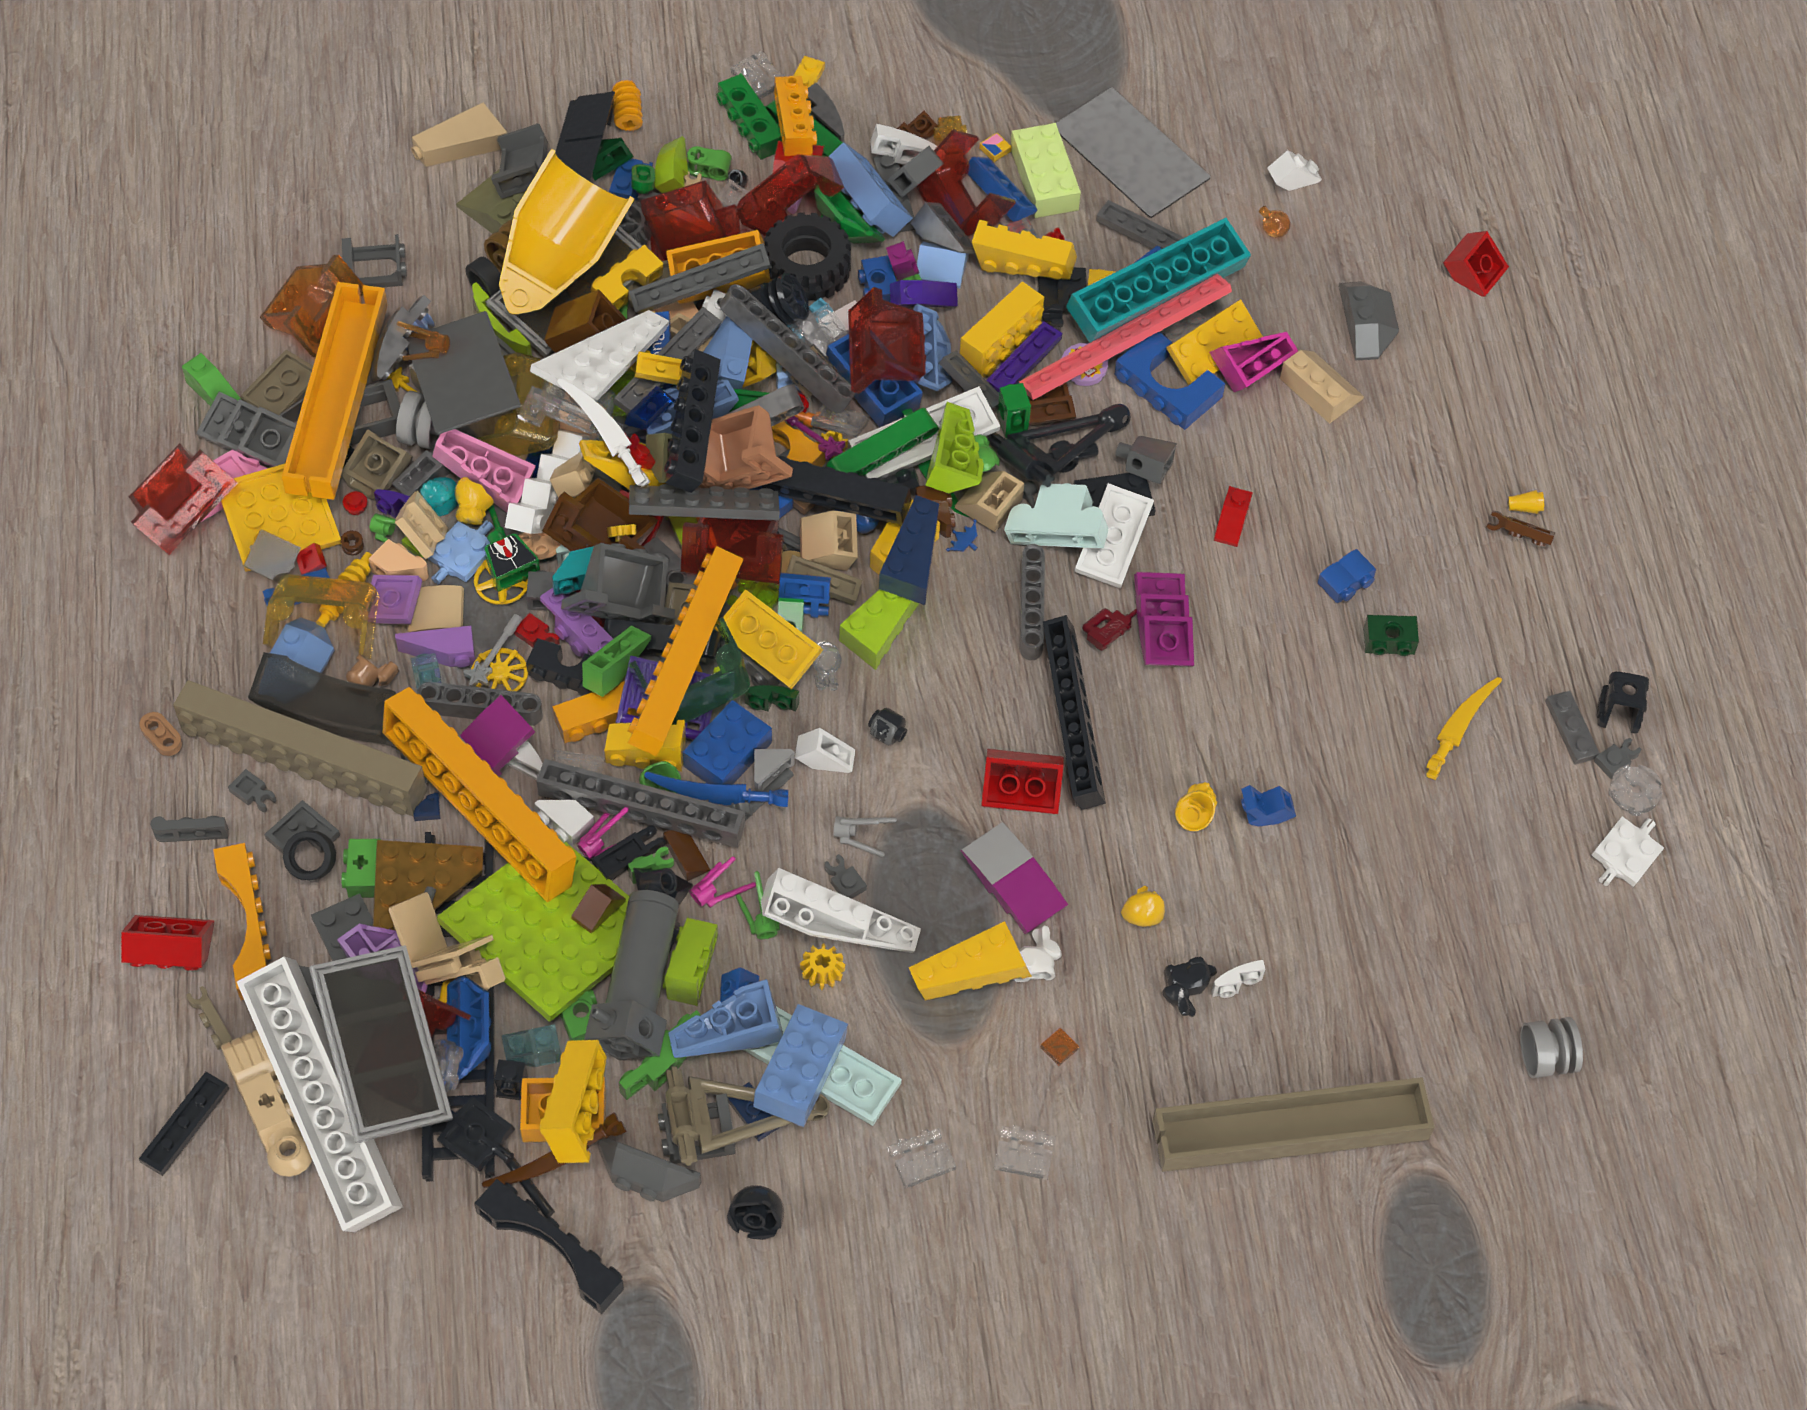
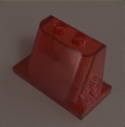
M706 180L641 200V211L652 233L650 238L651 252L661 261L668 260L667 250L740 234L738 207L736 204L724 207Z
M873 287L848 310L851 391L858 394L875 380L918 381L926 374L923 313L883 300L882 289Z
M179 443L128 496L139 511L138 515L131 522L170 555L238 483L201 449L193 456Z
M700 517L697 524L685 522L682 532L681 572L698 574L699 570L704 572L705 568L701 567L706 554L712 555L715 547L718 546L743 558L735 579L779 584L784 538L783 534H777L779 521Z

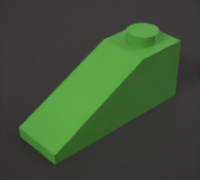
M202 353L182 365L186 383L210 406L218 392L236 400L241 399L220 371Z
M633 626L627 628L582 663L583 687L602 697L620 684L627 673L630 656L639 657L650 642L651 635Z

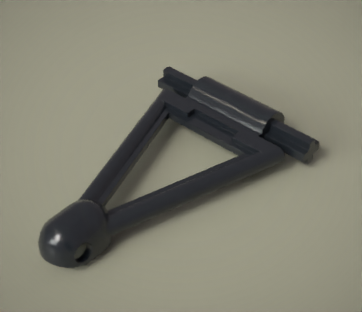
M1114 404L1103 409L1099 414L1008 434L1007 439L994 432L987 439L989 444L998 450V456L1029 480L1035 479L1042 485L1049 487L1055 479L1053 475L1107 432H1114L1126 427L1131 420V413L1124 404ZM1127 415V420L1122 423V418ZM1097 425V427L1055 460L1029 441Z

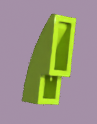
M683 136L663 145L657 156L655 188L664 195H670L685 187L684 176L688 174L685 138Z

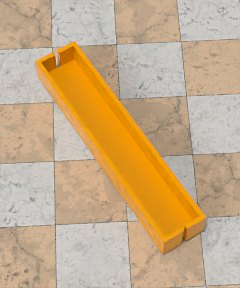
M337 282L282 473L286 494L308 496V493L311 492L312 497L335 499L375 348L388 307L385 288L363 285L362 290L365 304H362L358 284Z

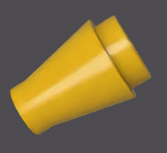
M1534 490L1516 496H1508L1509 511L1534 514L1544 511L1543 492Z

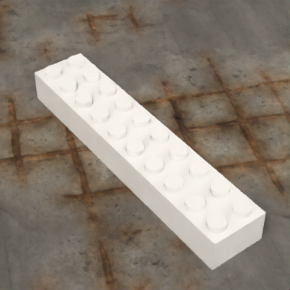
M282 957L237 981L342 1230L356 1232L403 1208L374 1139L366 1140L362 1143H355L324 1023L297 961ZM358 1104L363 1126L366 1128L368 1125Z

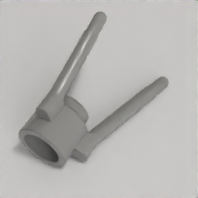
M836 816L834 836L840 837V843L850 844L883 857L885 855L884 852L850 839V837L856 836L857 825L895 823L897 818H848Z

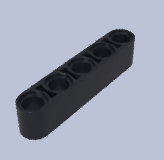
M605 619L603 629L613 639L630 626L651 635V640L643 652L662 653L667 642L670 644L673 642V639L669 638L674 628L673 625ZM712 631L701 658H717L721 632Z

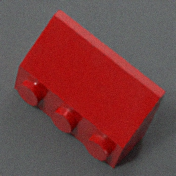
M987 749L981 806L1058 814L1064 757Z
M134 915L121 932V963H130L134 967L150 964L162 969L173 966L183 967L185 970L202 968L208 960L214 920Z

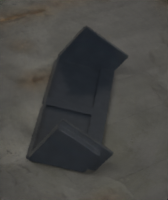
M615 91L579 96L577 100H570L555 152L557 157L566 166L589 182H591L606 125L611 126Z

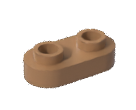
M149 712L140 719L139 726L142 734L160 754L172 756L181 750L182 740L180 734L162 714ZM154 726L158 727L155 730H150Z

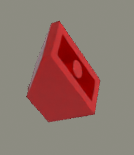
M1229 486L1214 541L1235 547L1238 546L1253 492Z

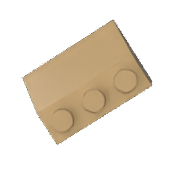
M1300 350L1283 363L1280 379L1329 424L1364 398L1358 390L1313 351Z

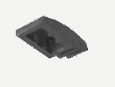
M467 425L460 430L469 436L483 441ZM426 450L392 482V485L402 494L411 497L416 491L420 493L423 484L428 480L446 477L452 471L432 457L434 450L431 453Z

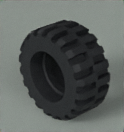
M805 212L797 213V216H792L791 214L784 217L783 221L780 219L774 223V228L771 227L766 232V237L763 240L772 268H769L770 280L778 278L781 274L790 273L801 284L808 303L810 300L817 301L819 298H830L835 294V291L839 292L848 281L849 272L851 271V242L844 229L840 230V225L836 221L831 222V218L824 215L820 217L818 213L812 212L811 215H805ZM806 250L817 252L823 255L825 259L816 264L803 265L791 261L788 257L795 252Z

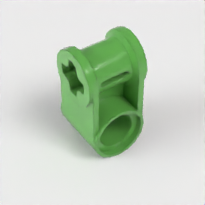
M695 146L688 150L687 158L689 162L687 166L691 176L698 177L700 173L704 178L723 181L728 178L732 160L730 153L724 150H714Z

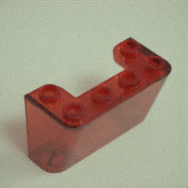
M797 154L740 199L737 204V214L741 224L754 231L758 230L760 234L766 236L769 228H774V223L780 219L783 221L784 217L788 216L786 209L815 186L819 185L821 192L827 196L837 194L844 188V185L832 158L829 156Z

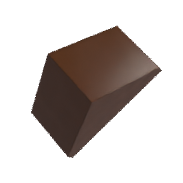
M592 884L573 912L571 919L592 934L626 902V898L607 884Z

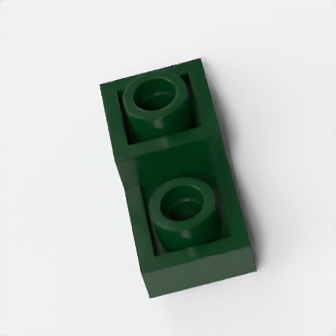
M773 685L750 686L745 689V704L749 705L752 709L769 712L772 704L780 709H789L796 712L799 705V691Z

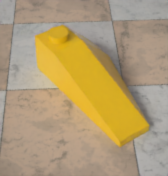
M581 440L579 442L584 460L629 490L630 485L636 484L632 475L628 473L629 469L622 458H618V454L612 457L605 441ZM641 468L650 480L649 486L666 484L659 483L651 469Z

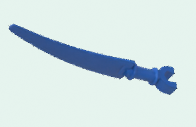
M645 772L644 774L647 779L675 793L699 800H709V802L715 804L731 805V803L758 801L768 802L769 805L774 804L780 807H788V790L785 789L769 790V792L751 791V788L746 790V784H709L679 780L652 772Z

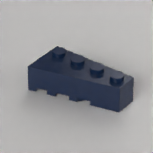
M917 495L915 496L880 571V590L923 605L926 604L939 503Z

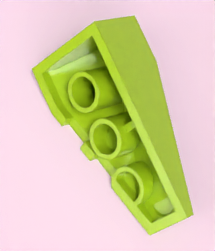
M946 402L928 469L926 486L951 493L980 484L984 463L983 459L979 457V444L975 442L973 434L975 428L970 409Z

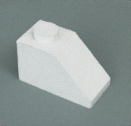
M821 728L798 736L795 759L812 769L844 773L852 772L855 756L854 748Z

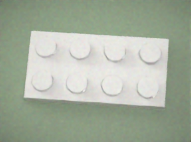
M1108 483L1099 505V509H1101L1108 525V534L1104 548H1083L1074 572L1121 589L1154 500Z

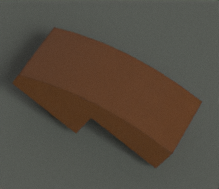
M923 111L908 125L903 122L897 129L926 140L940 128Z

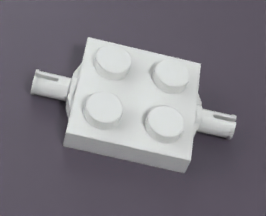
M1623 816L1592 854L1606 869L1599 878L1600 883L1608 877L1603 884L1608 886L1616 876L1625 880L1632 887L1635 886L1664 849L1663 846L1648 835L1656 825L1653 821L1647 827L1652 819L1647 818L1639 828Z

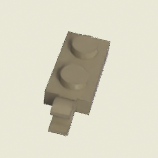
M202 986L200 987L201 998L193 999L192 995L188 993L187 999L190 1006L202 1010V1013L198 1015L206 1029L211 1027L214 1034L211 1035V1039L217 1050H219L221 1045L231 1042L233 1039L210 1001L207 990Z

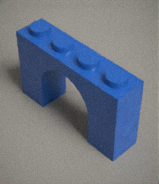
M1157 332L1142 342L1135 344L1116 360L1114 375L1120 382L1131 387L1138 396L1150 402L1156 410L1169 417L1172 423L1186 430L1223 398L1225 383L1209 370H1206L1193 383L1184 388L1172 389L1160 385L1152 377L1151 372L1170 356L1166 347L1172 344V341L1160 332Z

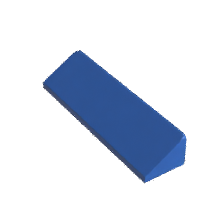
M971 157L965 170L966 173L1013 222L1037 212V207L989 158Z

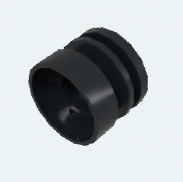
M790 273L781 274L778 278L771 279L769 283H762L749 290L759 302L786 326L794 325L797 321H803L809 315V305L805 291L798 280Z

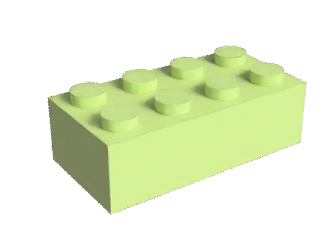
M1056 123L1013 130L1011 135V152L1027 198L1038 209L1033 214L1034 218L1079 210L1081 192Z

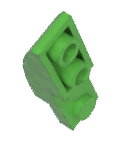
M696 1010L691 1015H684L670 1031L695 1015L700 1016V1013ZM665 1030L660 1056L646 1057L638 1068L634 1071L632 1069L627 1071L620 1078L619 1090L626 1100L647 1084L655 1092L667 1082L666 1070H671L674 1066L679 1069L687 1058H674L668 1033L670 1032L669 1030Z

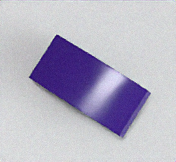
M377 489L374 492L378 510L383 514L388 513L394 518L398 516L400 510L410 498V496L390 490Z

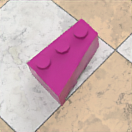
M1282 332L1233 345L1222 346L1209 353L1232 391L1237 392L1250 386L1297 353L1298 349L1289 334Z

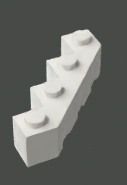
M568 430L556 431L553 453L541 454L537 478H525L521 503H509L505 528L529 534L543 533L542 530L558 500V496L550 482L554 469L581 452L579 446L581 440H593V436Z

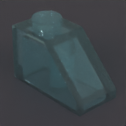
M435 653L420 654L417 657L410 658L417 689L425 682L442 683Z

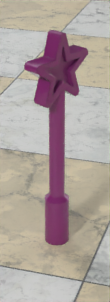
M795 416L784 420L819 442L818 449L825 452V460L843 453L842 449L846 447L845 441L835 442L832 436L829 437L828 441L799 422Z

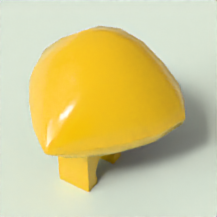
M1143 886L1137 890V894L1127 899L1121 910L1122 917L1125 921L1141 927L1157 925L1163 920L1165 915L1164 901L1155 891L1149 892L1148 887Z

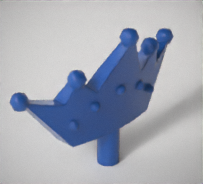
M976 519L973 520L972 528L964 527L966 532L952 531L957 541L952 540L951 544H953V547L946 548V551L964 552L969 546L974 551L977 550L978 547L972 543L978 536Z

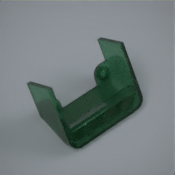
M723 617L718 619L715 624L726 644L716 653V662L720 671L688 686L672 725H676L677 720H685V723L745 694L750 687V678L742 654ZM633 661L628 667L644 699L647 700L649 695L645 694V690L649 683H646L636 661Z

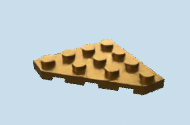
M377 840L373 926L396 931L389 907L424 893L426 887L436 889L432 902L434 911L445 902L450 901L462 891L463 887L481 876L483 870V847Z

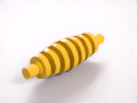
M365 552L361 559H354L344 572L338 576V579L334 580L328 595L323 600L324 603L319 608L321 615L316 621L317 625L324 628L329 620L335 621L340 616L339 614H342L346 607L356 599L362 584L367 579L366 576L371 571L369 567L371 553Z

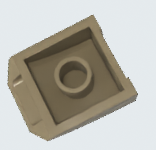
M367 429L343 468L342 476L348 487L363 493L372 500L375 499L374 492L377 489L388 490L392 486V482L402 474L413 456L403 449L386 442Z

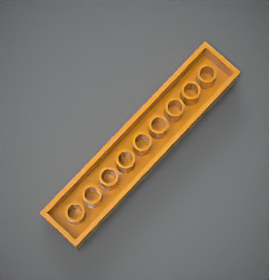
M408 687L384 701L382 733L411 763L422 766L424 776L546 902L572 887L576 855L570 846H566L558 838L557 833L553 829H549L542 822L540 816L525 805L522 797L515 794L508 787L506 781L502 777H498L491 770L489 764L475 754L471 745L464 743L453 727H449L442 720L440 714L436 710H432L425 703L424 698L420 694H416Z

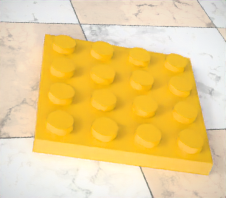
M285 464L215 483L245 572L295 558V554L313 543L319 544L321 550L341 544V538L327 499L312 497L311 492L308 493V496L285 493L282 480Z

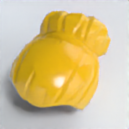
M462 477L457 482L455 498L459 508L456 511V519L465 524L482 525L483 518L486 516L485 511L494 504L493 498L486 493L482 485L471 481L468 477Z
M1204 782L1191 785L1188 788L1187 794L1179 799L1175 808V816L1178 824L1183 829L1191 832L1199 831L1211 823L1217 801L1210 783Z

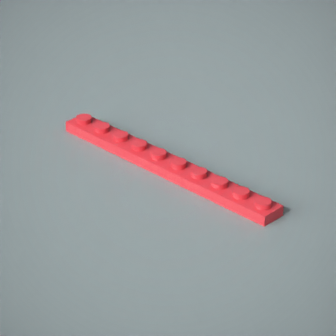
M1216 274L1019 381V384H1024L1026 393L1032 400L1041 397L1043 394L1063 385L1065 382L1232 292L1231 284Z

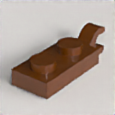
M1492 511L1491 515L1497 517L1499 523L1496 525L1488 523L1486 526L1493 531L1504 527V529L1509 530V535L1517 538L1526 536L1532 539V543L1543 547L1546 544L1551 545L1555 536L1553 531L1510 516H1504L1498 511Z

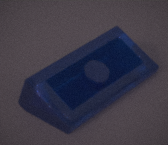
M656 386L627 414L625 424L647 430L676 400Z

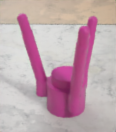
M627 807L622 809L595 833L610 815L609 813H604L592 828L580 838L581 841L577 843V846L589 860L612 847L609 846L602 850L601 847L605 844L600 837L629 811Z
M734 856L723 865L721 862H718L699 883L689 890L690 895L700 907L707 904L711 908L722 900L756 887V883L752 882L714 897L717 890L712 882L736 860Z

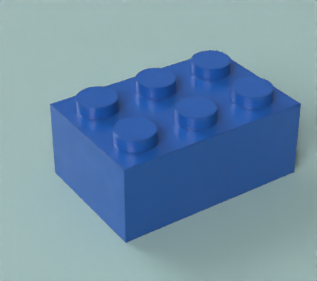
M731 700L683 751V765L706 783L734 784L754 763V749H767L772 743V728Z

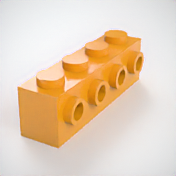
M802 76L775 77L774 99L784 155H812L813 145H817L816 131H812L814 129L813 116H809L811 114L810 100H806L808 99V87L803 85Z

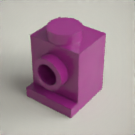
M904 241L886 247L897 281L919 274L912 249L907 250Z

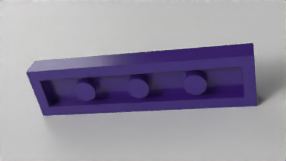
M1043 321L986 381L998 393L1000 387H1005L1009 384H1019V381L1023 380L1062 339V333Z

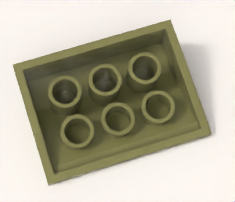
M491 175L460 200L456 206L493 234L498 232L500 227L508 220H513L514 211L526 191L501 199L491 180Z

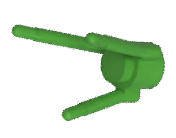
M378 513L374 514L370 522V531L376 533L375 539L385 543L388 540L386 536L392 535L395 530V525H397L395 523L396 519Z
M755 871L754 875L761 913L756 915L755 921L740 894L736 895V899L750 926L751 934H756L758 939H769L777 935L780 926L779 922L762 914L761 899L763 888L760 873Z

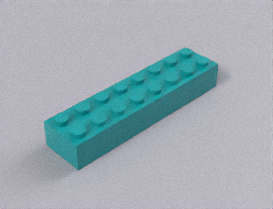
M1224 218L1073 293L1066 307L1091 343L1216 274L1224 278L1244 268L1251 257V253L1228 219Z

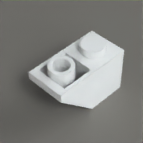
M1288 150L1268 167L1276 185L1288 191L1319 183L1322 180L1318 174L1319 168L1312 160L1308 161L1300 154H1294Z
M538 800L534 803V811L540 816L542 822L553 829L563 843L567 842L571 847L594 825V816L576 800Z

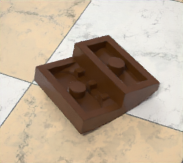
M1067 382L1034 400L1028 396L1031 404L1029 425L1076 419L1072 395L1069 394Z

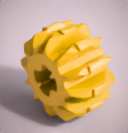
M824 943L821 945V949H817L813 945L811 953L805 952L803 954L804 960L800 962V969L803 971L802 978L804 980L809 979L811 987L818 983L819 988L822 990L824 989V984H828L833 988L835 981L841 982L842 972L845 971V964L842 962V953L836 954L835 946L827 950Z

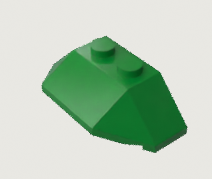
M821 172L815 188L816 207L822 213L820 217L824 215L831 218V222L836 221L840 225V230L844 229L846 231L848 239L853 244L883 242L885 238L874 225L870 226L863 219L864 213L854 207L851 203L852 199L840 189L836 180Z

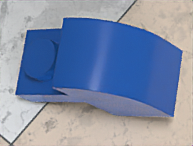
M1251 785L1241 788L1243 795L1241 803L1247 814L1249 824L1254 826L1275 825L1296 817L1291 794L1281 786L1260 793Z

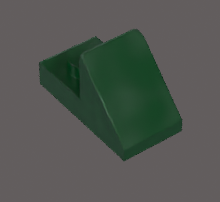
M622 138L602 139L592 175L595 181L634 157Z

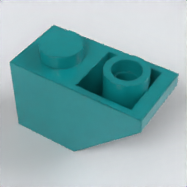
M593 547L571 551L552 577L554 595L569 594L582 588Z

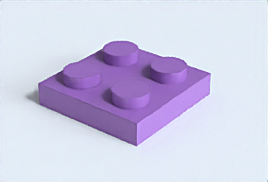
M373 575L361 617L365 623L411 624L422 579L414 575Z

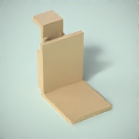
M428 892L389 907L401 946L406 945L412 968L418 967L419 971L415 972L418 982L425 981V984L428 985L474 972H479L485 989L505 981L498 957L485 960V958L481 957L479 950L475 951V948L494 940L492 935L447 947Z

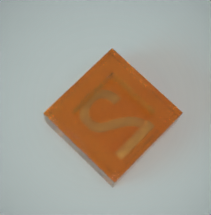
M1059 1028L1041 1044L1040 1048L1060 1066L1079 1049V1045Z

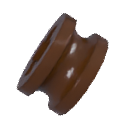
M351 530L341 536L340 542L345 554L351 556L358 555L364 549L363 538L359 532ZM355 540V545L349 546L350 541Z

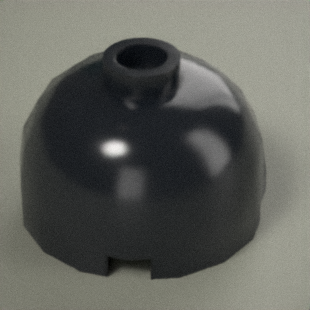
M759 1185L747 1186L734 1195L727 1214L728 1224L737 1233H739V1230L749 1233L747 1238L764 1240L772 1238L776 1235L777 1230L781 1229L784 1208L780 1197L770 1188Z

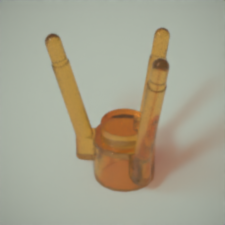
M400 321L396 323L397 326L414 331L409 336L425 340V347L430 350V352L403 356L402 359L404 361L429 357L438 358L439 353L446 354L450 347L448 335L439 334V332L429 331Z

